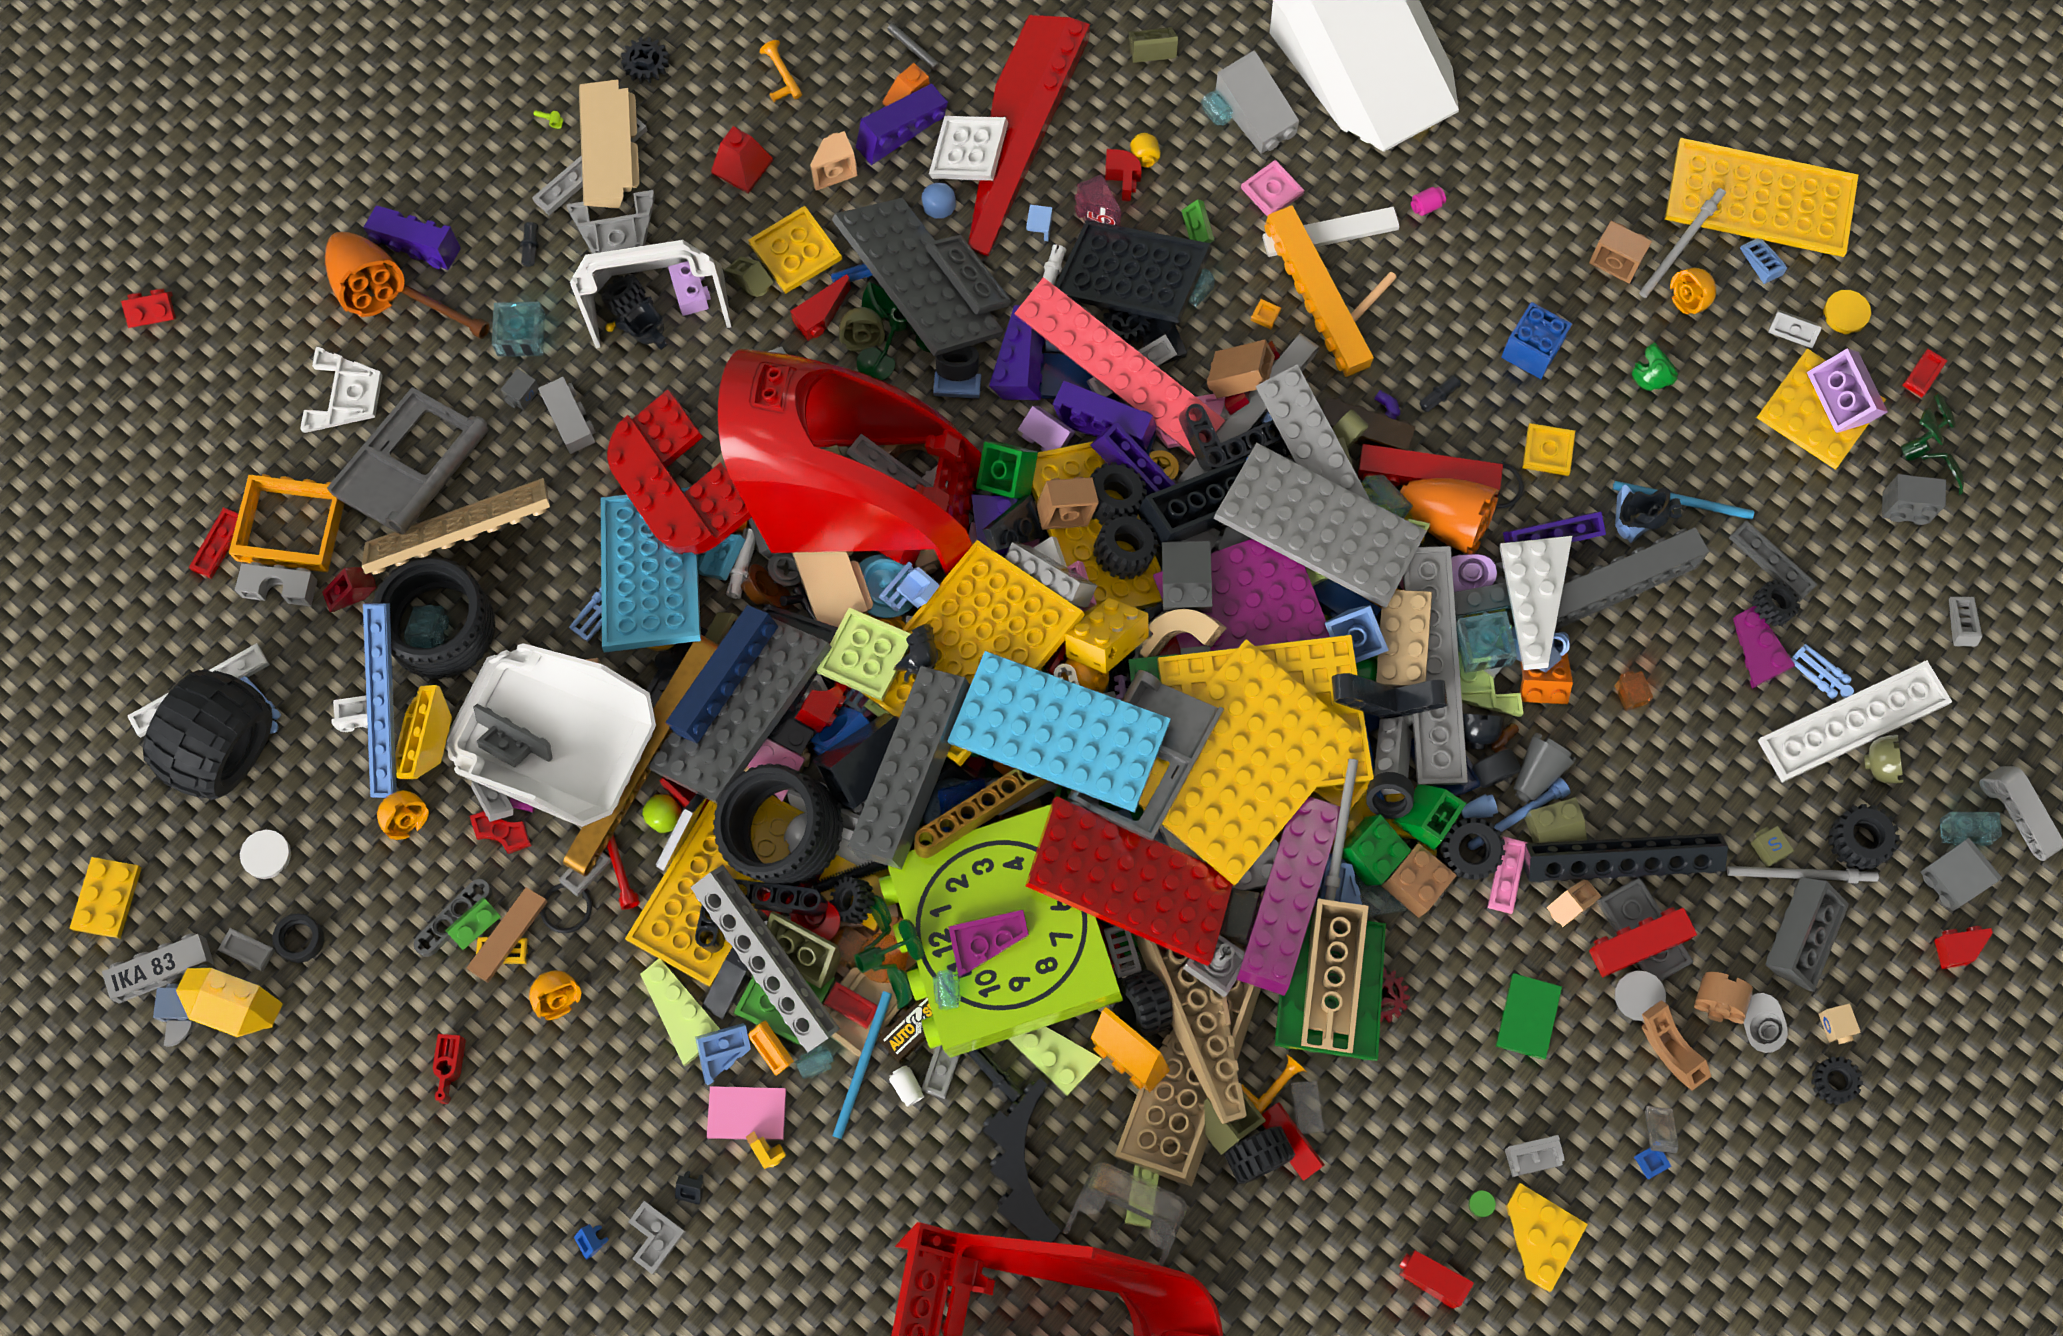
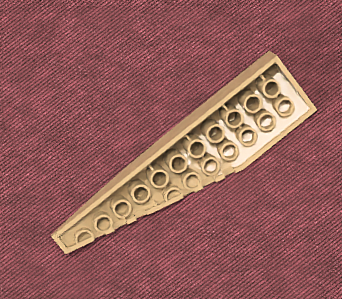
M1262 891L1247 914L1241 928L1237 929L1232 936L1233 940L1231 943L1242 951L1247 947L1264 891ZM1237 980V985H1233L1226 995L1231 1021L1229 1025L1230 1033L1233 1036L1235 1045L1233 1047L1235 1060L1238 1059L1261 989L1245 982L1242 983ZM1173 1029L1169 1035L1167 1034L1162 1042L1163 1045L1159 1049L1170 1071L1150 1093L1145 1088L1138 1091L1115 1157L1170 1180L1192 1186L1209 1140L1205 1135L1204 1101L1208 1097Z
M1134 934L1147 970L1152 971L1158 976L1168 993L1173 1015L1171 1025L1221 1123L1225 1124L1245 1118L1246 1110L1242 1086L1238 1081L1237 1075L1239 1070L1238 1063L1235 1060L1233 1051L1235 1046L1234 1039L1231 1036L1229 1027L1231 1021L1227 997L1221 996L1183 969L1189 959L1188 957Z

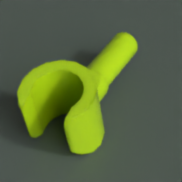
M537 110L534 111L535 116L549 120L551 127L556 129L562 127L563 118L560 117L559 112L552 111L550 114Z

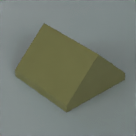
M1172 27L1129 32L1133 63L1176 58L1178 36Z

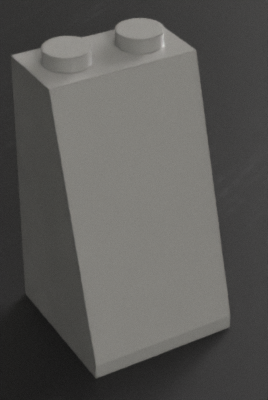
M1255 51L1250 52L1218 72L1215 97L1261 154L1267 150H1273L1281 141L1289 140L1296 135L1299 119Z

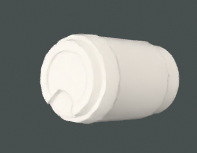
M903 1066L890 1075V1083L907 1107L924 1098L922 1089L910 1067Z

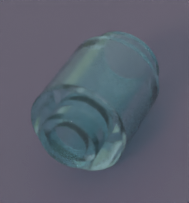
M1210 92L1201 100L1203 111L1215 125H1225L1230 121L1233 111L1220 94Z
M952 970L937 972V976L932 978L935 1003L938 1004L940 1010L959 1007L961 995L958 975L953 974Z
M819 1046L801 1055L800 1059L796 1060L795 1063L802 1078L810 1077L811 1079L831 1069L830 1063L834 1062V1059L828 1048L823 1050L822 1046Z

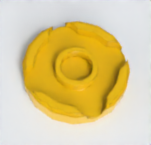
M1840 290L1828 298L1823 314L1826 317L1825 321L1833 330L1842 334H1850L1851 332L1861 331L1867 325L1871 316V308L1866 298L1860 293L1852 290Z

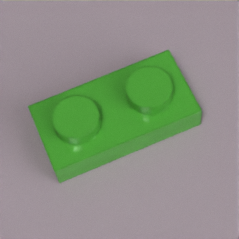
M1197 199L1181 210L1190 240L1206 243L1215 241L1204 201Z
M483 897L445 931L464 950L501 916Z

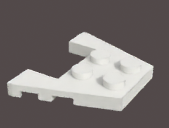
M316 347L312 366L315 370L335 371L328 411L304 410L300 428L302 432L307 433L375 418L383 376L381 372L358 362L344 359L338 354L329 353L323 348Z

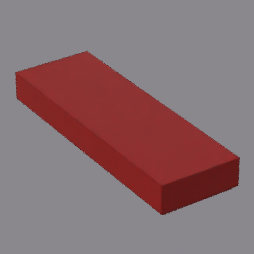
M223 507L189 566L192 571L208 578H213L231 546L239 513Z
M1280 1102L1262 1114L1266 1120L1262 1124L1265 1129L1282 1126L1296 1154L1289 1162L1303 1181L1325 1166Z

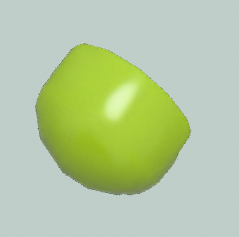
M667 794L654 795L646 802L642 810L644 821L659 833L673 831L682 814L680 804Z

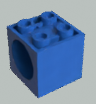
M1531 302L1510 335L1501 358L1542 379L1563 345L1572 323Z
M842 706L836 713L837 716L831 726H825L820 733L817 732L810 740L815 746L813 750L819 756L870 722L861 712Z

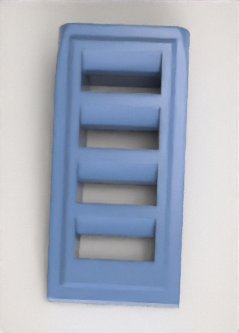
M1757 238L1740 247L1763 284L1782 276L1787 270L1784 262L1763 239ZM1758 245L1759 249L1753 252L1750 250V248ZM1760 253H1763V254H1764L1763 256H1761V257H1759V258L1756 256V255H1758V254H1760ZM1767 259V260H1768L1767 263H1764V264H1763V263L1761 262V261H1764V260Z

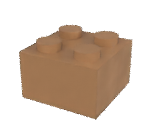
M1610 221L1596 246L1589 264L1630 284L1652 241L1642 234H1637L1627 229L1623 224Z
M1075 477L1064 480L1054 478L1046 481L1037 503L1042 530L1088 526L1098 505L1093 478Z
M1418 843L1381 886L1420 918L1430 910L1456 877V874Z

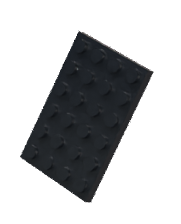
M1086 220L1055 286L1078 303L1179 323L1212 247L1210 243Z

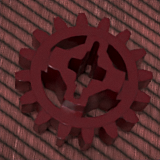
M1383 968L1384 982L1382 984V991L1385 992V998L1381 1001V1008L1388 1006L1390 1008L1393 1007V1009L1381 1011L1380 1023L1385 1017L1388 1023L1393 1020L1392 1015L1399 1018L1401 1016L1399 1009L1405 1011L1408 1007L1403 1001L1410 999V996L1404 994L1409 987L1401 985L1404 978L1396 979V971L1393 970L1389 975L1386 968ZM1392 986L1396 988L1398 996L1394 994Z

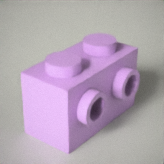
M689 261L668 266L682 316L709 309L707 300L711 299L707 286L702 287L701 281L705 280V278L696 277L692 274Z
M1032 406L1018 428L1023 433L1022 437L1030 443L1037 442L1042 446V451L1066 447L1076 432L1040 406Z

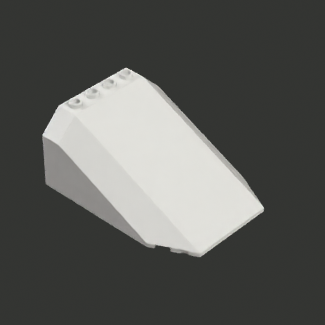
M1273 0L1270 24L1271 36L1343 131H1350L1360 136L1362 141L1371 143L1374 147L1385 152L1459 111L1453 67L1420 0Z
M678 240L587 254L584 256L570 283L595 347L601 348L594 296L609 278L614 275L666 268L689 261L691 272L694 276H713L726 326L730 328L731 320L721 264L686 241Z
M522 643L517 645V649L509 652L505 650L498 655L486 658L449 730L445 749L448 751L449 759L454 761L456 766L454 770L458 775L583 827L613 813L637 763L641 759L648 741L652 737L656 722L650 693L603 664ZM479 704L485 708L488 707L497 715L508 718L512 723L521 728L528 729L539 738L546 739L551 745L553 759L548 762L530 753L516 767H513L478 747L477 740L489 729L476 721L473 706Z

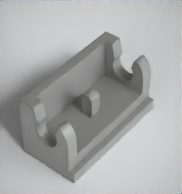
M1559 1135L1506 1148L1505 1153L1512 1177L1562 1166V1161H1565Z

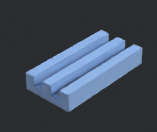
M910 562L904 566L879 596L882 601L896 612L906 603L907 599L903 597L896 605L894 600L900 593L896 590L890 599L886 595L907 571L910 572L914 569Z

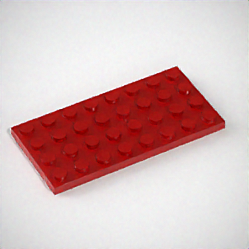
M1056 796L1052 801L1025 886L1208 966L1212 963L1233 884L1208 863L1156 840H1148L1111 823L1098 814Z

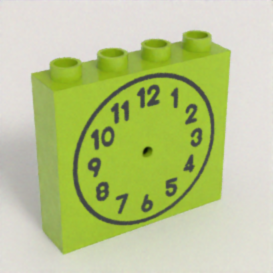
M1052 804L975 829L929 858L919 857L915 850L909 851L902 869L888 866L890 874L879 878L880 887L887 906L899 903L903 918L909 919L914 924L917 936L922 943L924 956L917 961L918 968L908 971L907 976L915 1000L928 998L933 1016L921 1020L930 1049L942 1045L943 1050L950 1058L1123 1001L1096 917L1025 886ZM1024 910L1029 936L962 977H959L948 926ZM899 923L893 924L897 943L903 941L898 930ZM906 945L899 947L901 953L908 952Z

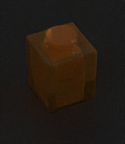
M1633 671L1626 672L1620 675V679L1614 685L1625 712L1647 705L1653 698L1642 671L1635 674Z

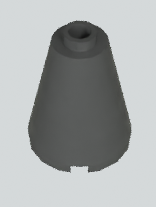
M1535 733L1531 738L1521 770L1513 787L1516 791L1515 796L1526 803L1529 800L1535 801L1577 759L1576 757H1570L1572 753L1549 738L1546 742L1541 740L1542 735L1539 733Z

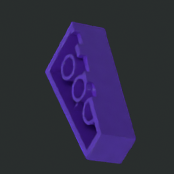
M930 84L862 118L856 148L872 166L935 122L940 121L945 116L947 100L933 84Z
M377 205L363 227L368 235V239L378 245L382 243L395 252L399 253L402 251L407 253L414 260H424L436 269L441 267L449 270L461 249L450 226L443 225L442 228H439L433 221L427 220L426 223H422L417 217L412 215L404 218L398 211Z
M1014 305L989 387L1002 400H1041L1039 385L1042 383L1043 376L1040 371L1041 363L1044 361L1042 346L1045 344V338L1015 315V312L1021 305Z
M1063 381L1053 402L1059 420L1073 430L1098 437L1105 429L1117 422L1143 450H1147L1157 428L1154 417L1149 412L1135 409L1066 381Z
M971 495L978 541L990 548L982 529L1019 500L1018 498ZM1010 547L994 551L1005 558Z

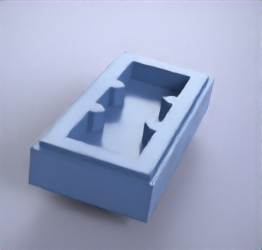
M935 372L933 394L934 396L980 398L981 374H976L975 377L965 381H950L942 378Z

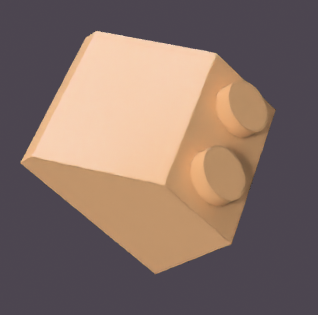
M845 131L833 133L824 138L810 164L816 191L857 176L854 152Z

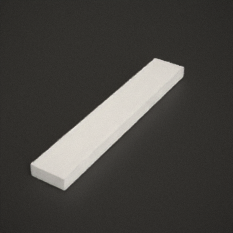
M1394 207L1303 225L1314 247L1399 230ZM1264 233L1262 238L1268 257L1276 256L1273 238L1268 237Z
M256 643L209 671L213 672L216 670L241 679L244 676L248 678L270 664L260 646ZM167 694L128 715L135 732L140 738L146 734L156 710Z

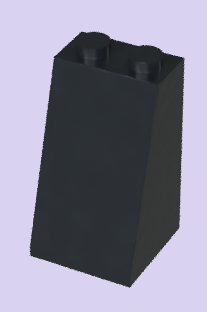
M888 713L882 714L813 759L829 791L832 792L837 802L855 809L867 799L899 721L897 716Z

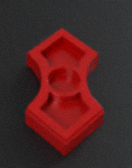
M484 811L469 816L477 840H496L503 845L508 854L532 846L525 823L522 821L512 823L498 819L490 822Z

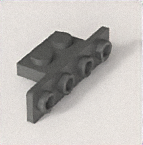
M479 704L473 706L476 721L489 729L477 740V745L482 750L513 767H516L530 753L548 762L553 759L551 745L546 739L539 738L528 729L521 728L512 723L508 718L497 715L488 707L485 708Z

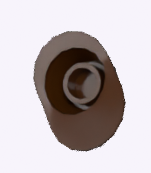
M753 564L749 567V576L742 582L741 589L753 603H771L781 609H789L792 604L787 606L780 604L781 596H791L787 588H783L779 583H774L772 577L768 576V572L762 566Z

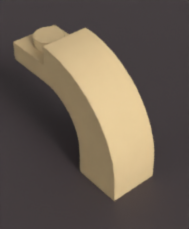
M1189 609L1173 610L1160 615L1148 625L1153 635L1144 640L1142 643L1143 648L1139 653L1144 658L1158 656L1170 639L1181 633H1190L1204 645L1212 647L1226 627L1215 618Z

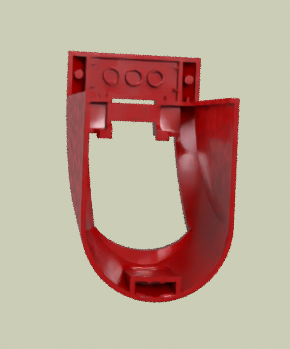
M739 349L731 355L724 368L718 398V430L721 451L728 474L771 553L934 549L947 576L973 545L966 529L969 528L968 514L969 510H972L973 507L971 495L973 491H976V482L982 456L981 452L938 411L913 395L872 376L841 366L776 352ZM860 434L876 445L925 444L928 454L939 456L933 487H924L922 484H917L916 490L876 469L818 447H831L836 444L838 447L851 446Z
M917 1222L895 1246L908 1250L891 1336H939L940 1327L943 1336H962L970 1292L993 1295L995 1280L982 1274L983 1268L1118 1293L1129 1310L1134 1336H1223L1222 1324L1216 1304L1209 1291L1195 1277L1178 1270L1096 1247L958 1233ZM948 1286L952 1287L951 1293L946 1298ZM946 1301L948 1311L946 1320L942 1322V1316Z

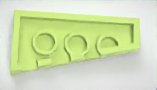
M658 959L640 975L683 1065L686 1066L699 1055L695 1037L720 1030V1028L665 963Z

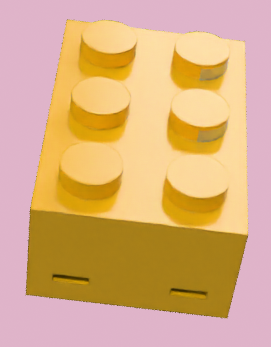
M1108 597L1084 617L1075 628L1065 634L1066 657L1106 674L1149 637L1148 613Z

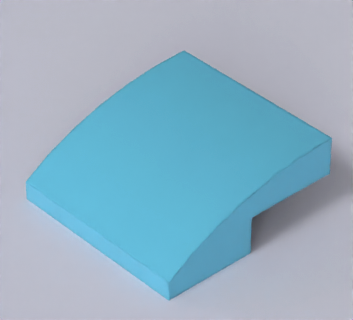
M731 534L716 547L698 554V574L727 580L746 539L741 535Z

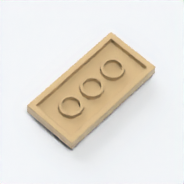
M1395 590L1387 607H1382L1380 629L1389 651L1378 654L1376 682L1389 687H1403L1426 681L1432 592Z

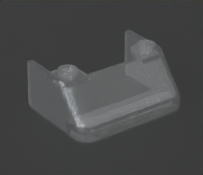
M1101 1162L1096 1164L1092 1168L1079 1194L1063 1233L1069 1234L1080 1211L1088 1215L1096 1214L1102 1209L1105 1200L1153 1221L1149 1231V1238L1156 1247L1164 1250L1158 1265L1163 1266L1186 1214L1187 1205L1185 1200L1179 1195L1109 1163Z

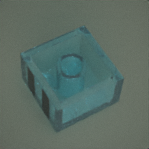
M494 303L492 346L497 356L543 355L545 313L541 303Z
M1507 611L1458 619L1456 623L1457 642L1465 673L1513 665L1517 658Z

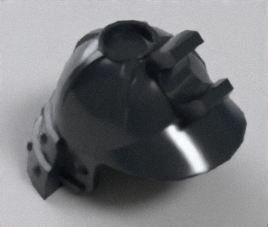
M651 296L642 299L641 304H637L638 307L635 309L634 307L631 308V312L628 313L626 311L625 315L620 314L615 321V325L620 330L623 329L626 333H629L638 342L643 344L654 343L662 350L668 345L665 342L666 338L662 335L664 332L663 317L656 312Z
M1666 487L1657 490L1651 495L1640 491L1634 494L1629 492L1622 503L1619 519L1623 525L1628 527L1659 529L1668 522L1669 517H1682L1681 508H1679L1681 507V502L1678 498L1670 500L1671 492Z
M924 624L911 630L913 633L906 638L910 647V653L893 668L895 671H907L904 675L906 683H909L911 675L918 674L921 666L931 669L936 667L938 651L934 643L935 639L931 624Z

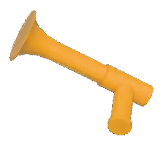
M779 40L769 41L760 49V54H767L773 60L786 84L785 87L769 94L773 103L790 93L794 99L802 96V92L778 53Z
M1287 1055L1288 1063L1282 1074L1259 1099L1245 1088L1243 1084L1241 1085L1243 1092L1260 1114L1273 1101L1272 1099L1289 1079L1298 1072H1307L1289 1055Z

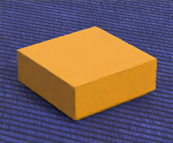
M1260 299L1250 321L1271 330L1281 312V307Z

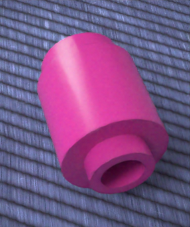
M1438 186L1436 188L1430 187L1413 195L1411 201L1412 210L1414 213L1424 216L1441 208L1442 204L1446 203L1445 193Z

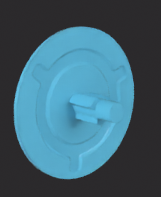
M884 554L871 556L859 564L873 601V607L867 613L879 618H895L905 614L914 606L907 600L900 610L896 612L879 598L880 594L904 568V564H900ZM908 571L886 595L889 599L896 592L897 587L909 573ZM900 594L894 600V603L897 605L904 596Z

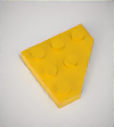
M1518 1183L1506 1204V1208L1524 1264V1272L1528 1280L1551 1292L1588 1224L1523 1184Z

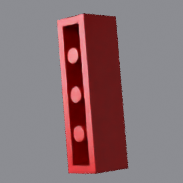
M1674 907L1661 912L1662 917L1653 920L1652 917L1646 918L1638 922L1639 927L1631 930L1630 926L1617 931V936L1609 939L1608 936H1604L1594 941L1595 946L1589 952L1602 978L1694 938L1697 933L1684 907L1677 911Z

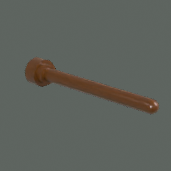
M404 284L401 293L469 327L474 336L483 339L489 333V322L481 318L473 320Z

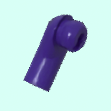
M1379 390L1374 400L1386 406L1387 412L1385 414L1389 418L1396 420L1397 416H1400L1401 413L1397 400Z

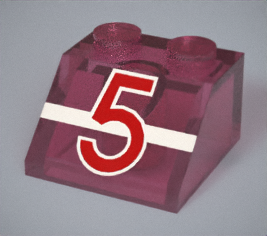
M1102 174L1077 184V194H1075L1077 203L1074 208L1079 218H1083L1084 222L1090 220L1120 226L1121 209Z

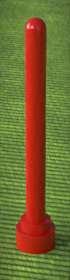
M612 835L607 844V849L621 890L618 899L622 910H627L638 906L640 900L638 894L630 888L614 835Z

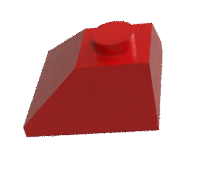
M733 126L720 143L711 173L749 194L772 163L773 158L752 136Z

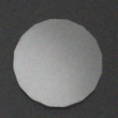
M1634 971L1626 974L1619 980L1615 988V1001L1618 1009L1626 1017L1633 1020L1644 1021L1642 1016L1644 1012L1661 1000L1666 1002V991L1662 982L1655 975L1647 971Z

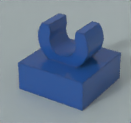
M1658 1143L1634 1156L1647 1180L1671 1167Z
M589 1224L581 1228L574 1236L585 1259L594 1256L609 1240L607 1237L602 1240L597 1238L596 1233L602 1229L601 1225L592 1228Z

